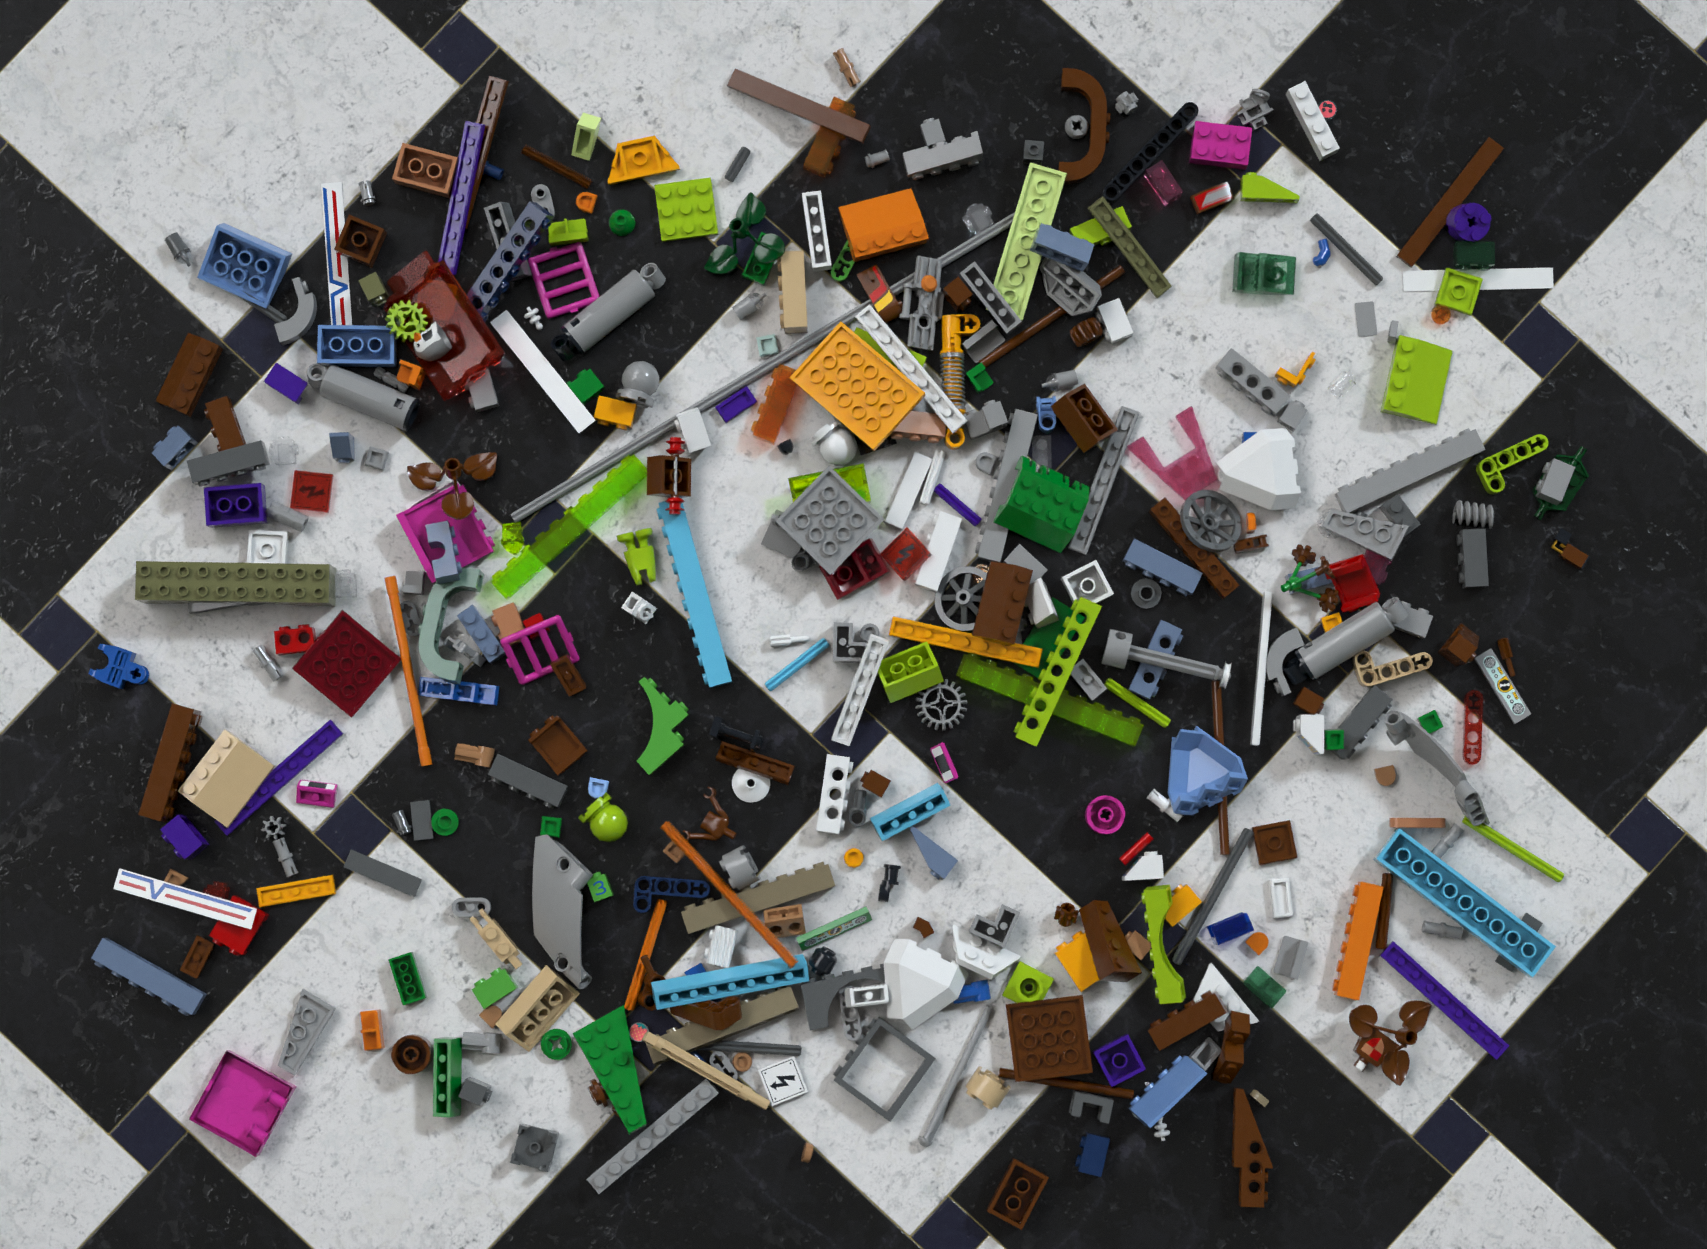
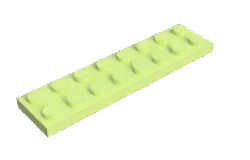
M1034 163L1029 164L993 284L1022 321L1042 259V255L1030 251L1040 224L1052 225L1067 176L1065 172Z

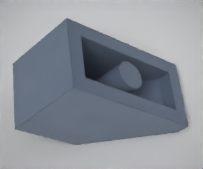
M349 432L329 433L333 459L338 460V463H350V460H355L354 436Z

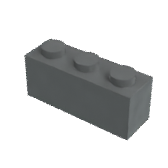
M1463 529L1459 531L1456 538L1457 546H1460V553L1458 554V565H1461L1459 584H1462V589L1485 588L1489 586L1486 529Z

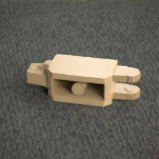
M482 908L479 910L480 915L488 923L482 927L473 916L470 918V921L478 929V934L501 962L504 961L505 964L510 962L515 969H518L523 963L517 957L520 954L517 946L495 919H491Z

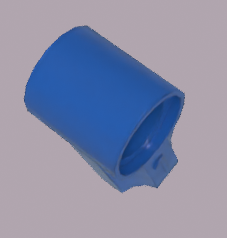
M988 980L971 982V984L964 985L958 999L953 1001L954 1004L991 999Z

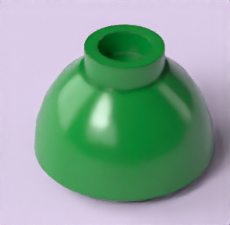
M617 210L609 218V227L616 235H628L635 227V218L627 210Z

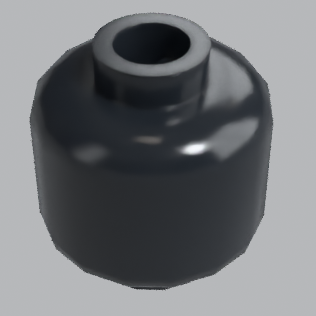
M825 946L816 948L809 959V965L812 967L811 971L818 976L830 974L837 963L836 953Z

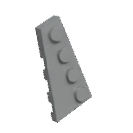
M1331 509L1322 528L1392 561L1409 526Z
M302 989L289 1034L278 1063L279 1067L292 1075L297 1074L336 1008L307 990Z

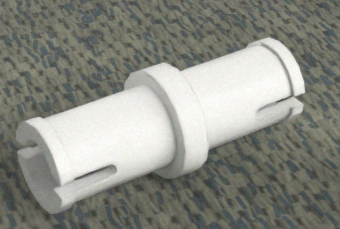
M1156 789L1150 792L1147 799L1157 805L1162 813H1167L1176 822L1181 819L1183 814H1174L1169 798L1166 799Z

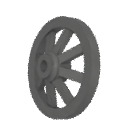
M1213 490L1197 491L1190 495L1181 507L1180 521L1183 531L1197 547L1209 552H1222L1234 545L1240 537L1242 524L1239 512L1235 505L1221 493ZM1204 499V513H1202L1197 505L1196 500ZM1211 500L1221 504L1214 513L1210 512ZM1190 507L1193 509L1198 519L1189 516ZM1226 509L1231 520L1219 521L1218 517ZM1191 524L1197 525L1199 530L1195 532ZM1233 526L1231 536L1218 529V527ZM1203 533H1206L1209 542L1201 538ZM1214 534L1224 539L1226 542L1217 543Z
M964 566L950 571L942 578L938 591L935 593V607L939 617L946 625L958 631H973L975 622L968 624L967 608H970L977 616L978 608L975 606V602H980L981 596H976L975 593L984 588L987 577L986 572L976 567ZM966 574L963 588L961 589L954 579ZM972 574L980 576L983 579L977 585L969 589ZM949 583L956 591V595H944ZM964 595H966L967 597H966V599L963 601V600H962V597H963ZM943 601H956L946 613ZM960 607L961 624L950 619Z

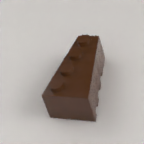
M1093 900L1079 909L1099 981L1128 982L1142 973L1108 901Z

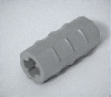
M275 501L270 504L266 514L267 517L301 532L305 529L309 519L308 516Z

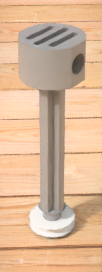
M1110 629L1102 664L1125 669L1127 659L1213 681L1218 679L1220 680L1219 688L1224 687L1226 689L1227 682L1231 678V664H1227L1226 661L1223 669H1221L1218 665L1215 666L1131 645L1133 634Z

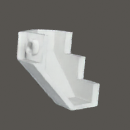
M1286 428L1262 429L1216 463L1220 467L1217 476L1221 482L1219 490L1269 510L1296 508L1301 490L1300 485L1297 486L1295 476L1299 474L1297 459H1293L1292 448L1295 447V440Z
M895 938L884 961L885 984L888 988L889 997L887 1017L896 1019L902 1024H907L913 1030L958 999L969 973L963 966L957 964L956 961L952 960L950 963L940 958L942 955L929 948L925 951L917 947V943L910 939Z

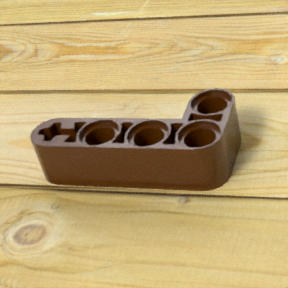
M736 996L727 997L718 1003L707 1000L670 1007L671 1014L713 1030L726 1029L742 1018L740 999Z

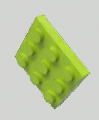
M711 177L654 185L662 242L718 235Z

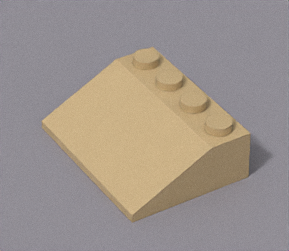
M224 729L179 788L178 792L229 828L275 766L232 732Z

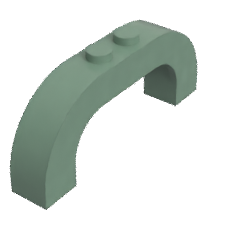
M462 568V573H459L460 580L437 584L436 582L428 596L427 605L423 607V623H420L418 629L420 634L419 653L424 665L435 676L448 683L460 685L464 666L460 662L443 659L439 653L438 645L447 605L451 597L458 592H481L484 573L480 569Z

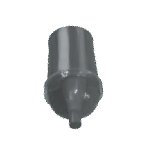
M175 232L166 237L164 241L173 254L174 260L180 264L186 263L188 267L191 266L189 262L192 257L191 249L187 247L179 234Z

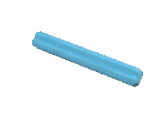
M824 638L819 640L765 682V686L769 691L774 690L828 648L829 643Z

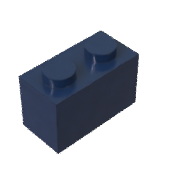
M1087 1132L1085 1136L1081 1137L1079 1147L1082 1148L1081 1155H1077L1075 1162L1078 1172L1098 1177L1102 1176L1110 1138Z

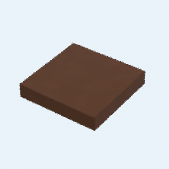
M1290 820L1252 827L1259 865L1298 858Z

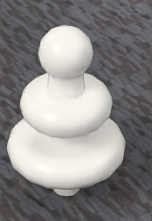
M527 307L528 313L524 315V318H531L529 322L531 324L535 323L536 329L541 330L543 328V325L539 322L541 317L535 315L539 310L537 308L531 310L530 307Z
M1162 1117L1157 1121L1158 1124L1155 1125V1129L1158 1131L1154 1133V1136L1161 1137V1141H1165V1136H1168L1170 1131L1164 1130L1167 1124L1162 1123Z

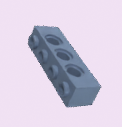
M1160 620L1147 649L1175 655V652L1172 650L1175 644L1179 646L1183 635L1180 634L1182 629ZM1162 638L1169 640L1170 645L1166 649L1160 646ZM1140 662L1128 690L1147 700L1151 696L1155 697L1159 689L1156 685L1159 679L1163 680L1167 670ZM1145 673L1153 675L1154 680L1152 683L1144 681L1143 676Z

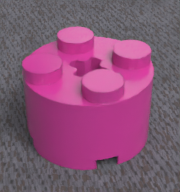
M1103 795L1096 797L1088 804L1085 811V819L1088 826L1094 832L1110 834L1122 826L1125 819V809L1116 798ZM1103 809L1105 812L1109 811L1110 813L1107 816L1108 820L1100 817Z

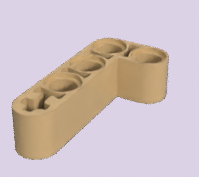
M1361 651L1352 657L1357 680L1363 687H1370L1430 668L1433 662L1431 655L1426 652L1375 667L1372 657L1367 651ZM1359 655L1366 657L1364 665L1358 663L1357 657ZM1421 658L1426 659L1427 661L1426 663H1424V666L1423 664H1418L1414 666L1413 663L1421 660ZM1401 662L1408 664L1409 669L1407 672L1401 671ZM1383 667H1386L1390 670V676L1388 678H1385L1381 674ZM1365 673H1369L1372 676L1370 683L1364 682L1363 675Z

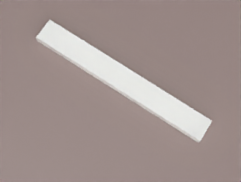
M870 304L855 316L897 368L925 392L924 400L953 434L968 422Z
M1267 591L1263 593L1250 738V745L1253 746L1260 744L1272 605V592Z

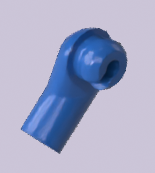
M1327 239L1318 241L1320 252L1318 256L1313 258L1315 266L1325 265L1331 255Z

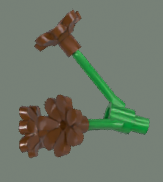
M1298 544L1296 549L1292 550L1297 566L1292 576L1285 584L1281 585V590L1283 592H1300L1315 597L1320 601L1319 606L1322 607V611L1325 613L1328 610L1334 611L1335 605L1333 603L1338 602V597H1335L1338 595V590L1326 588L1325 593L1316 594L1301 588L1303 581L1316 575L1320 576L1325 573L1331 579L1336 578L1329 568L1328 560H1326L1325 556H1321L1320 567L1302 578L1296 577L1301 566L1305 567L1308 563L1313 564L1316 561V553L1310 552L1312 548L1309 545H1306L1303 549V546Z

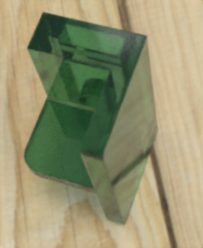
M1256 966L1249 976L1241 981L1247 989L1269 1008H1273L1286 993V989L1259 966Z

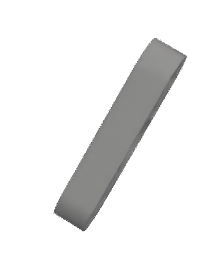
M845 985L839 990L844 1034L848 1040L855 1041L860 1038L862 1033L858 1007H853L856 1010L855 1017L847 1018L844 1012L847 1007L846 1005L843 1006V1002L846 1001L845 996H842V992H844L845 988H854L851 985ZM857 1019L858 1024L854 1023V1028L858 1029L859 1033L852 1037L851 1034L847 1033L850 1030V1024L846 1025L845 1021L851 1022Z

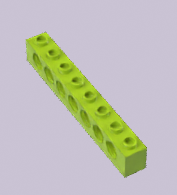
M1080 597L1079 600H1074L1071 607L1074 610L1071 618L1066 617L1062 626L1065 628L1063 635H1058L1054 643L1057 645L1055 652H1050L1046 660L1049 665L1046 670L1042 669L1038 677L1041 682L1038 687L1034 686L1030 697L1033 699L1030 705L1026 704L1023 709L1022 723L1018 721L1013 731L1016 733V738L1037 747L1102 606L1083 597ZM1078 613L1086 615L1087 620L1085 623L1079 624L1076 621ZM1071 630H1075L1078 633V639L1074 642L1070 641L1067 637L1068 632ZM1064 647L1070 650V656L1067 659H1063L1059 655L1060 650ZM1055 665H1059L1062 668V674L1057 677L1051 673V669ZM1052 683L1054 691L1051 694H1046L1043 691L1044 684ZM1039 700L1044 701L1046 704V708L1043 711L1035 709V703ZM1029 718L1037 720L1038 725L1036 728L1030 729L1027 727V720Z

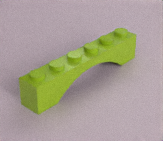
M1170 885L1148 886L1144 893H1142V903L1146 904L1144 918L1145 922L1149 925L1147 939L1148 942H1151L1152 947L1150 949V959L1154 961L1152 975L1153 979L1157 982L1155 996L1159 998L1160 1004L1181 1003L1186 998L1184 980L1170 964L1163 945L1162 931L1164 920L1173 904Z

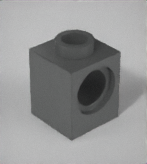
M1025 140L1023 151L1024 164L1034 163L1042 165L1044 141Z

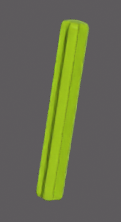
M1108 678L1104 683L1108 690L1162 727L1166 728L1171 722L1170 718L1113 679Z

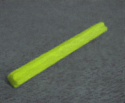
M1464 816L1462 822L1556 882H1560L1563 879L1564 873L1486 824L1482 823L1474 826Z

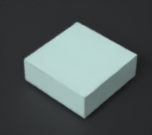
M775 334L756 337L760 357L779 354Z

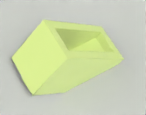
M587 113L582 114L576 127L572 156L590 160L599 132L600 117Z

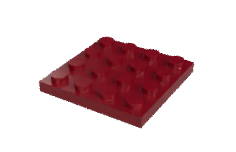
M341 610L292 669L352 718L401 661V658L349 614Z

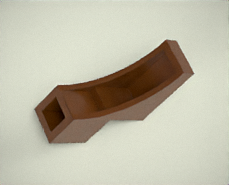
M1231 1011L1227 1016L1223 1044L1217 1065L1212 1073V1080L1231 1084L1243 1066V1044L1250 1035V1014Z

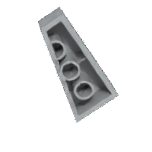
M978 131L972 132V137H955V139L951 140V143L938 142L932 145L933 148L929 149V146H924L904 152L903 161L907 177L917 180L929 173L931 175H938L942 173V170L949 169L954 171L960 169L962 165L968 164L969 167L978 165L979 161H982L983 155Z

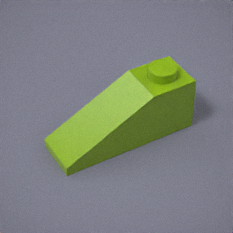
M1248 172L1241 178L1240 201L1298 203L1299 195L1264 176H1258L1257 173Z

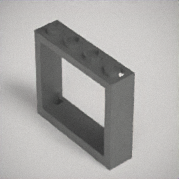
M878 1017L877 1020L873 1018L867 1026L870 1030L866 1036L862 1034L857 1040L856 1044H858V1047L855 1051L850 1050L844 1058L847 1061L843 1067L839 1065L833 1075L835 1076L834 1081L891 1122L936 1058ZM880 1026L925 1058L888 1111L882 1109L842 1079Z

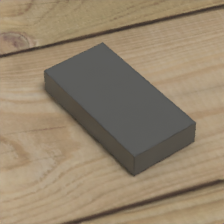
M430 800L410 802L414 841L434 839L431 825Z

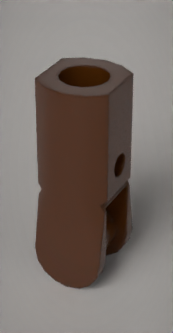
M1267 534L1237 540L1233 545L1235 554L1269 547V544L1266 542ZM1258 539L1260 546L1255 547L1253 540Z

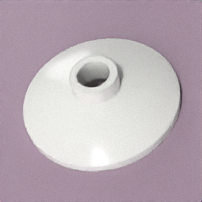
M738 769L732 779V788L739 799L750 803L757 802L763 799L769 792L770 779ZM750 779L754 780L755 782L754 786L749 787L747 785V782Z

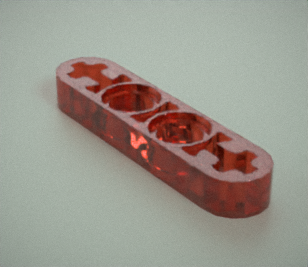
M1471 690L1464 697L1462 757L1464 762L1469 765L1477 764L1481 760L1483 695L1478 690ZM1473 693L1475 697L1479 698L1478 701H1475V707H1479V710H1468V706L1472 707V700H1469V697ZM1471 712L1478 715L1476 723H1471L1468 720V715ZM1471 731L1475 732L1478 736L1477 741L1474 743L1470 742L1467 738L1468 733ZM1467 745H1477V748H1473V754L1477 755L1473 762H1471L1470 758H1467V754L1471 753V748H1467Z

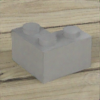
M995 400L984 403L985 406L980 411L973 409L966 412L964 417L968 422L965 423L971 440L1007 427L1008 420L1000 401L995 402Z
M834 622L833 662L860 663L867 642H853V623Z
M1002 904L994 922L976 914L969 932L1005 948L1020 912Z

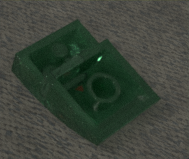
M1236 253L1234 256L1232 292L1294 295L1296 257L1267 253Z

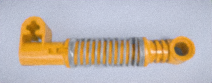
M973 314L943 315L941 319L942 350L940 351V358L943 359L940 361L943 363L940 365L943 367L940 369L943 371L941 373L943 375L941 377L943 381L940 382L943 384L941 388H944L942 391L964 415L966 413V405L964 404L965 391H963L965 389V383L963 382L965 381L963 378L965 371L963 370L964 361L962 360H964V351L961 349V336L974 335L980 328V320ZM960 320H963L964 325H967L968 321H970L975 326L972 329H969V326H965L964 331H961ZM964 425L954 434L946 426L944 441L949 449H959L964 443L965 436L964 429H962ZM957 435L960 439L959 443H952L950 436Z

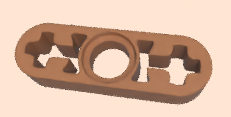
M1389 818L1390 828H1446V818Z

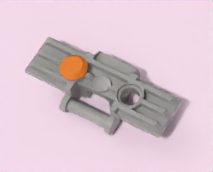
M917 256L914 284H903V307L899 318L910 320L908 347L933 350L936 322L942 319L944 293L941 292L940 288L942 260ZM913 290L915 291V296L919 297L918 310L914 311L913 314H909ZM919 319L927 320L926 327L920 325Z

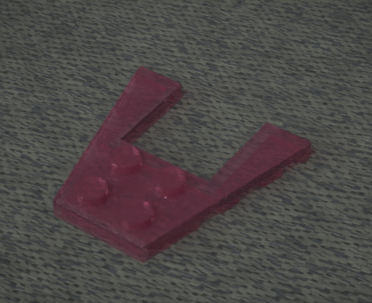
M1192 406L1176 415L1175 418L1195 449L1171 464L1163 467L1144 436L1127 446L1130 452L1184 501L1193 493L1203 490L1217 481Z

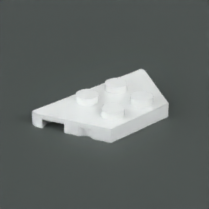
M952 926L950 933L953 934L954 938L953 949L956 952L955 959L957 964L989 979H993L1000 972L1007 970L1013 963H1018L1020 955L960 927Z
M1210 963L1193 1000L1196 1002L1202 999L1200 995L1209 990L1211 992H1218L1228 1012L1210 1022L1216 1031L1224 1030L1225 1020L1231 1011L1250 1014V1024L1257 1023L1259 1020L1215 966Z

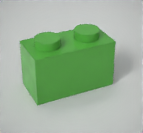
M499 967L490 973L492 977L485 980L482 978L474 983L475 988L471 990L483 1009H486L518 988L506 968L501 970Z

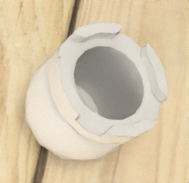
M834 418L829 425L826 424L817 431L813 438L809 439V442L813 446L820 445V453L828 463L836 466L845 465L854 458L857 451V443L853 434L846 429L840 428L841 422Z

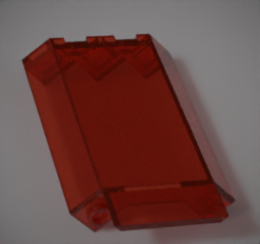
M426 250L387 281L394 294L386 299L383 308L386 313L389 308L392 309L394 303L399 306L401 300L404 304H407L408 300L411 301V305L418 303L417 308L424 309L422 315H427V318L423 321L428 322V324L424 328L427 330L436 321L451 343L452 348L446 355L434 361H426L416 355L413 346L414 340L412 342L409 341V338L405 340L444 401L465 390L464 386L472 381H477L485 374V370L488 367L496 366L502 360L505 352L444 260L438 263L434 262ZM409 316L407 317V319L404 320L403 326H405L406 323H408V320L410 318Z

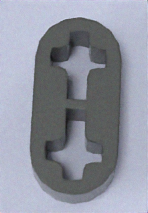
M404 601L400 605L405 631L409 636H419V628L416 629V633L409 631L411 620H413L414 625L419 626L421 623L417 608L412 602ZM405 605H408L409 607L413 608V610L410 611V618L408 617L407 613H403Z

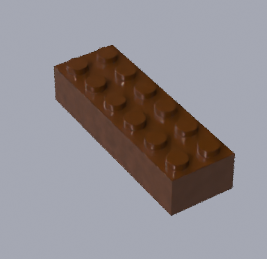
M174 703L171 704L138 815L162 822H168L169 819H172L175 811L173 804L180 795L178 792L179 784L184 781L186 771H184L185 764H188L191 758V752L189 751L191 745H194L196 742L197 734H195V731L202 722L203 716L201 711Z

